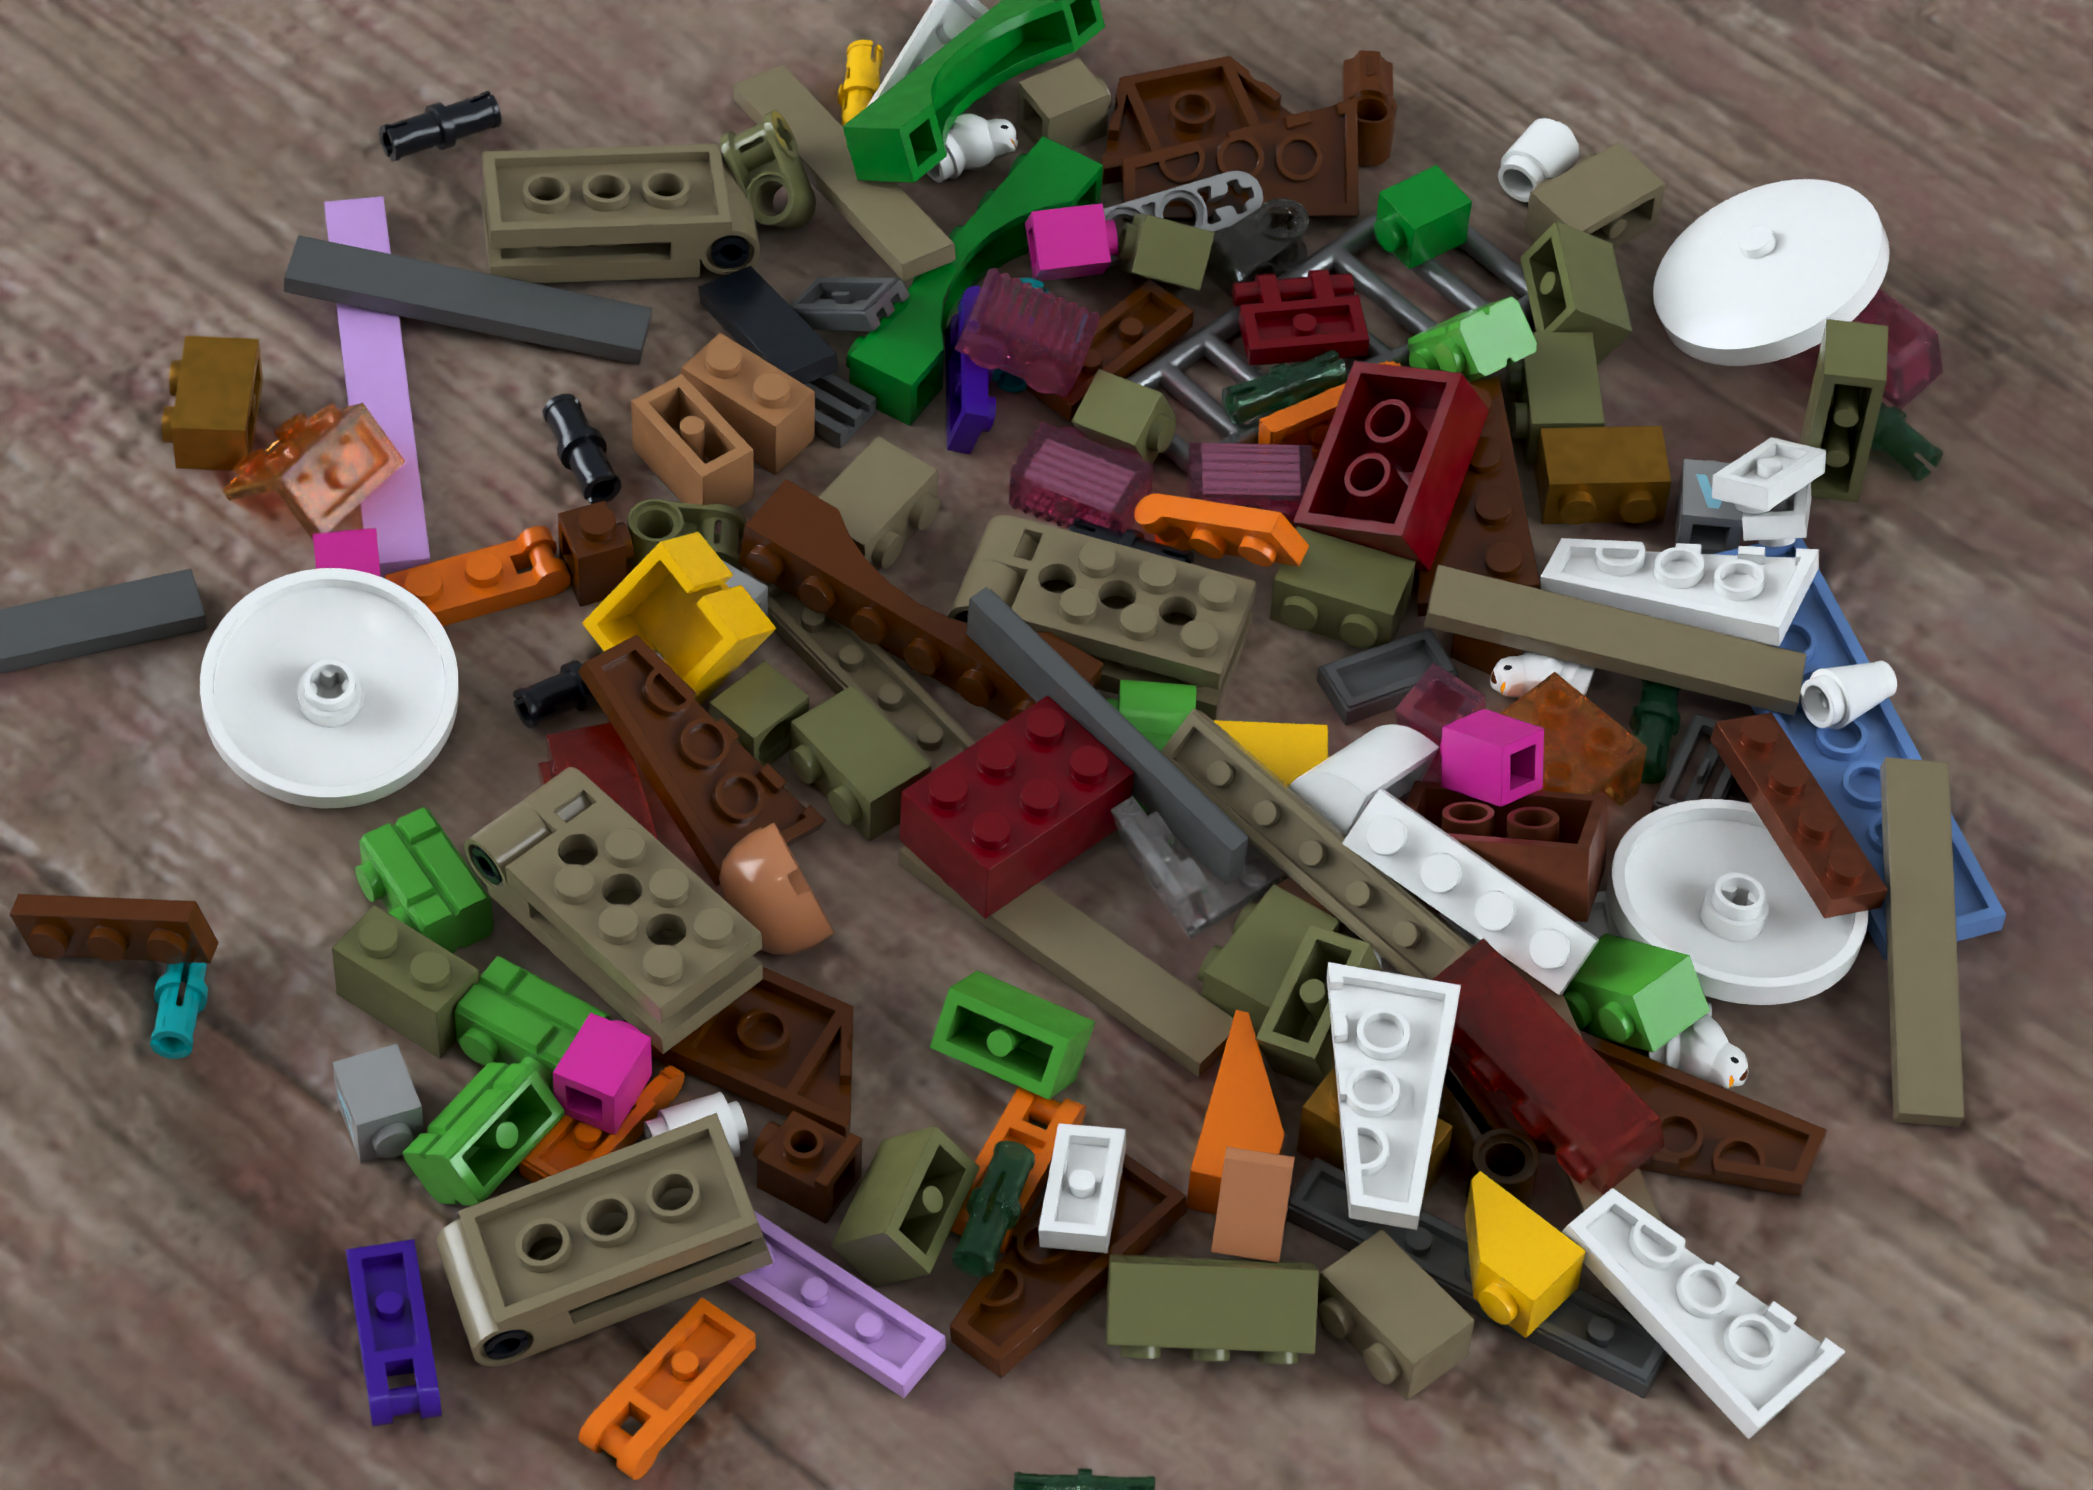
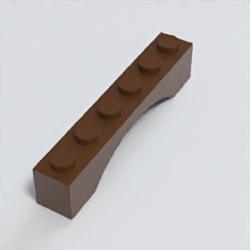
M785 479L746 523L739 564L748 569L759 580L772 583L801 600L810 610L827 615L854 631L863 641L869 644H878L881 648L907 662L916 672L931 676L960 693L967 702L983 707L1007 722L1036 703L1020 685L966 634V622L938 613L916 602L890 584L865 559L849 535L838 508ZM1036 632L1096 690L1098 689L1104 663L1051 632Z

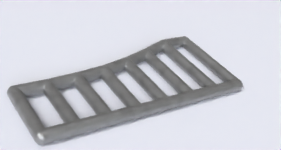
M1377 212L1276 278L1308 277V271L1327 269L1328 271L1333 269L1338 274L1351 273L1354 287L1413 335L1438 324L1353 256L1374 241L1380 245L1374 233ZM1469 225L1467 240L1458 247L1522 297L1518 301L1529 322L1533 319L1522 266ZM1389 252L1392 256L1399 260L1393 252ZM1434 258L1410 269L1463 312L1490 304V302ZM1234 306L1126 379L1151 389L1161 385L1224 438L1200 454L1175 433L1169 447L1162 452L1193 480L1205 481L1258 445L1259 419L1346 383L1352 366L1339 371L1325 359L1291 362L1312 379L1315 384L1290 396L1254 365L1249 366L1248 360L1225 342L1241 331L1239 325L1240 307ZM1368 331L1370 339L1368 356H1362L1366 360L1361 362L1379 364V362L1384 363L1387 360L1388 362L1400 363L1401 366L1410 367L1408 344L1390 349ZM1205 356L1269 410L1244 424L1185 375L1182 370Z

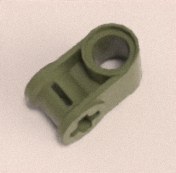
M773 110L764 114L763 122L739 134L730 131L721 135L720 145L728 167L733 172L737 184L744 191L747 201L751 202L754 218L757 222L793 230L801 228L810 221L815 212V193L811 188L798 155V147L792 130L779 112ZM784 186L787 190L788 202L784 211L777 215L774 211L773 199L776 192Z
M662 499L644 500L637 503L630 510L627 518V528L634 548V558L628 560L632 569H634L659 542L699 531L721 560L743 572V566L739 564L740 555L738 554L739 541L743 539L744 527L747 523L746 518L736 508L724 504L702 505L669 502ZM716 522L722 524L720 534L715 533Z

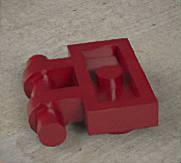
M1327 269L1308 271V277L1276 279L1275 274L1256 275L1255 281L1232 284L1233 304L1235 307H1240L1239 325L1249 366L1368 356L1370 339L1359 295H1354V280L1351 273L1330 275Z

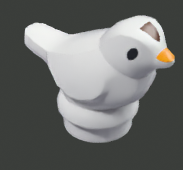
M960 114L948 132L945 144L947 157L929 170L927 175L938 183L948 178L956 179L963 170H980L996 157H1002L1015 151V147L1018 145V135L1013 124L1006 119L986 120L975 114Z
M1525 651L1523 655L1508 656L1498 661L1492 671L1490 685L1500 694L1506 697H1517L1529 705H1544L1551 702L1557 710L1562 711L1565 707L1579 712L1595 668Z
M1708 1002L1710 1012L1655 1052L1648 1051V1058L1726 1089L1743 1085L1748 1076V1061L1745 1053L1728 1042L1722 1028L1711 1018L1712 1004Z

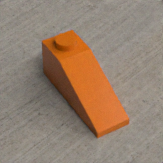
M1235 1010L1190 1170L1187 1208L1217 1214L1226 1147L1282 1155L1285 1134L1260 1049L1255 1039L1256 1036L1249 1012Z

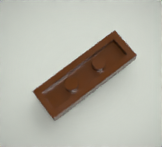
M1149 279L1027 373L1026 390L1071 422L1098 369L1124 379L1128 378L1193 327L1194 310Z
M18 894L9 914L32 954L49 959L76 957L99 958L110 962L143 960L160 961L166 964H179L181 962L211 963L219 944L196 901Z

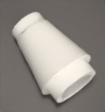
M1884 661L1818 669L1801 687V705L1805 715L1815 726L1838 730L1886 698L1893 696L1897 690V679L1891 666Z

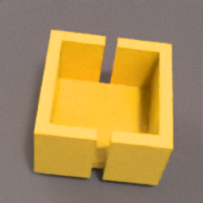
M699 531L659 542L582 622L583 626L603 651L638 635L656 654L659 652L664 658L662 660L696 692L694 699L700 705L777 629L742 585L732 588L728 587L726 582L733 576L732 572Z

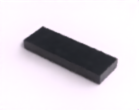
M752 266L698 286L700 304L741 346L802 384H807L838 370L836 352Z

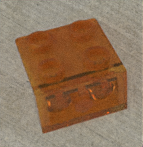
M364 403L340 409L335 404H330L313 416L307 417L304 412H300L282 423L274 432L278 440L266 451L263 448L258 449L238 462L233 468L237 477L225 486L222 492L231 501L276 490L310 538L313 539V533L329 532L401 467L405 460Z
M1553 672L1499 713L1544 728L1543 788L1538 791L1588 795L1604 792L1621 807L1639 793L1647 747L1556 672Z

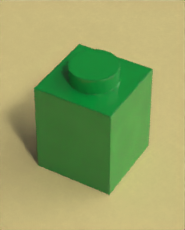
M1435 165L1379 192L1374 233L1380 245L1386 251L1393 252L1410 270L1466 242L1472 201Z

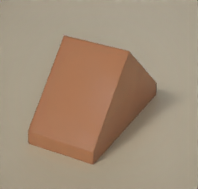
M1226 1147L1211 1252L1279 1263L1285 1234L1295 1157Z

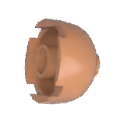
M775 823L763 829L762 827L756 829L731 848L722 862L719 875L722 893L725 897L724 900L762 933V949L759 951L773 956L796 955L820 945L825 939L835 934Z

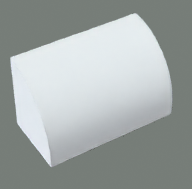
M1396 724L1382 725L1369 731L1295 779L1289 786L1345 835H1348L1378 789H1384L1401 802L1408 798L1414 782L1423 780L1440 747L1425 735L1412 728Z

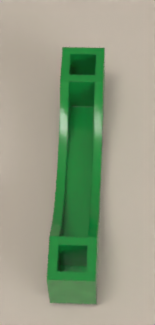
M1001 0L842 126L857 180L915 183L947 157L945 144L948 132L956 118L973 102L996 86L1022 72L1075 52L1105 28L1099 0Z
M1044 136L1027 155L1024 153L1020 154L1014 160L1008 176L996 190L989 189L983 195L976 213L964 226H956L950 233L949 238L955 245L956 260L914 277L912 285L907 290L910 296L903 303H892L895 311L889 317H880L881 325L871 331L867 336H859L854 341L846 358V367L849 369V383L876 397V410L911 426L943 389V337L950 318L957 309L965 290L976 286L988 274L1012 259L1029 253L1025 223L1032 211L1100 204L1103 164Z

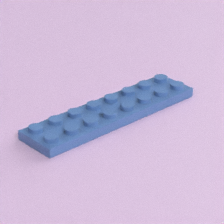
M1796 538L1794 543L1781 547H1767L1759 543L1749 545L1765 547V557L1795 558L1796 548L1808 549L1803 538ZM1738 548L1715 554L1738 555ZM1818 569L1780 646H1776L1807 654L1802 685L1818 669L1870 663L1822 573ZM1889 697L1838 730L1829 727L1819 728L1811 723L1803 711L1801 699H1799L1794 716L1751 706L1755 715L1772 712L1884 883L1880 766L1885 757L1922 760ZM1951 813L1957 941L2002 930L2006 913ZM1884 898L1881 908L1868 910L1867 929L1883 960H1887Z

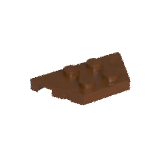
M1231 56L1120 77L1115 96V108L1108 128L1105 154L1102 156L1101 164H1103L1102 185L1122 181L1121 162L1123 159L1194 140L1199 141L1247 126L1252 127L1293 114L1281 106L1282 95L1268 84L1255 80L1250 75L1249 70Z
M763 967V980L667 1052L662 1054L651 1044V1055L657 1060L671 1066L673 1065L682 1071L786 1117L794 1110L846 1138L850 1134L853 1048L852 1005Z

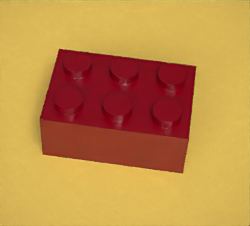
M1354 361L1294 518V524L1298 527L1416 561L1415 570L1430 572L1488 416V407L1462 373Z
M1047 695L903 790L901 793L899 840L986 919L1129 822L1134 772Z

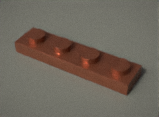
M1772 712L1716 722L1710 741L1823 917L1829 918L1881 908L1888 889Z

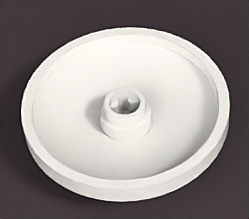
M1795 179L1756 187L1713 207L1678 236L1663 257L1656 273L1653 287L1655 309L1668 337L1675 346L1689 356L1703 362L1725 366H1749L1788 358L1822 342L1826 319L1851 322L1864 310L1875 296L1885 277L1890 253L1888 238L1873 205L1867 198L1848 186L1826 180Z
M319 568L304 570L282 576L258 587L240 600L221 620L207 645L202 661L200 696L203 718L213 745L222 759L239 777L257 790L275 799L304 807L327 809L358 806L386 797L405 787L426 770L442 750L451 733L457 714L459 688L456 657L448 635L437 617L422 601L403 587L371 573L352 569Z
M1724 799L1690 800L1668 805L1646 815L1637 821L1620 840L1607 879L1608 907L1615 926L1623 938L1690 955L1704 996L1738 1004H1785L1804 1000L1827 990L1841 980L1854 964L1868 924V910L1824 918L1751 803Z

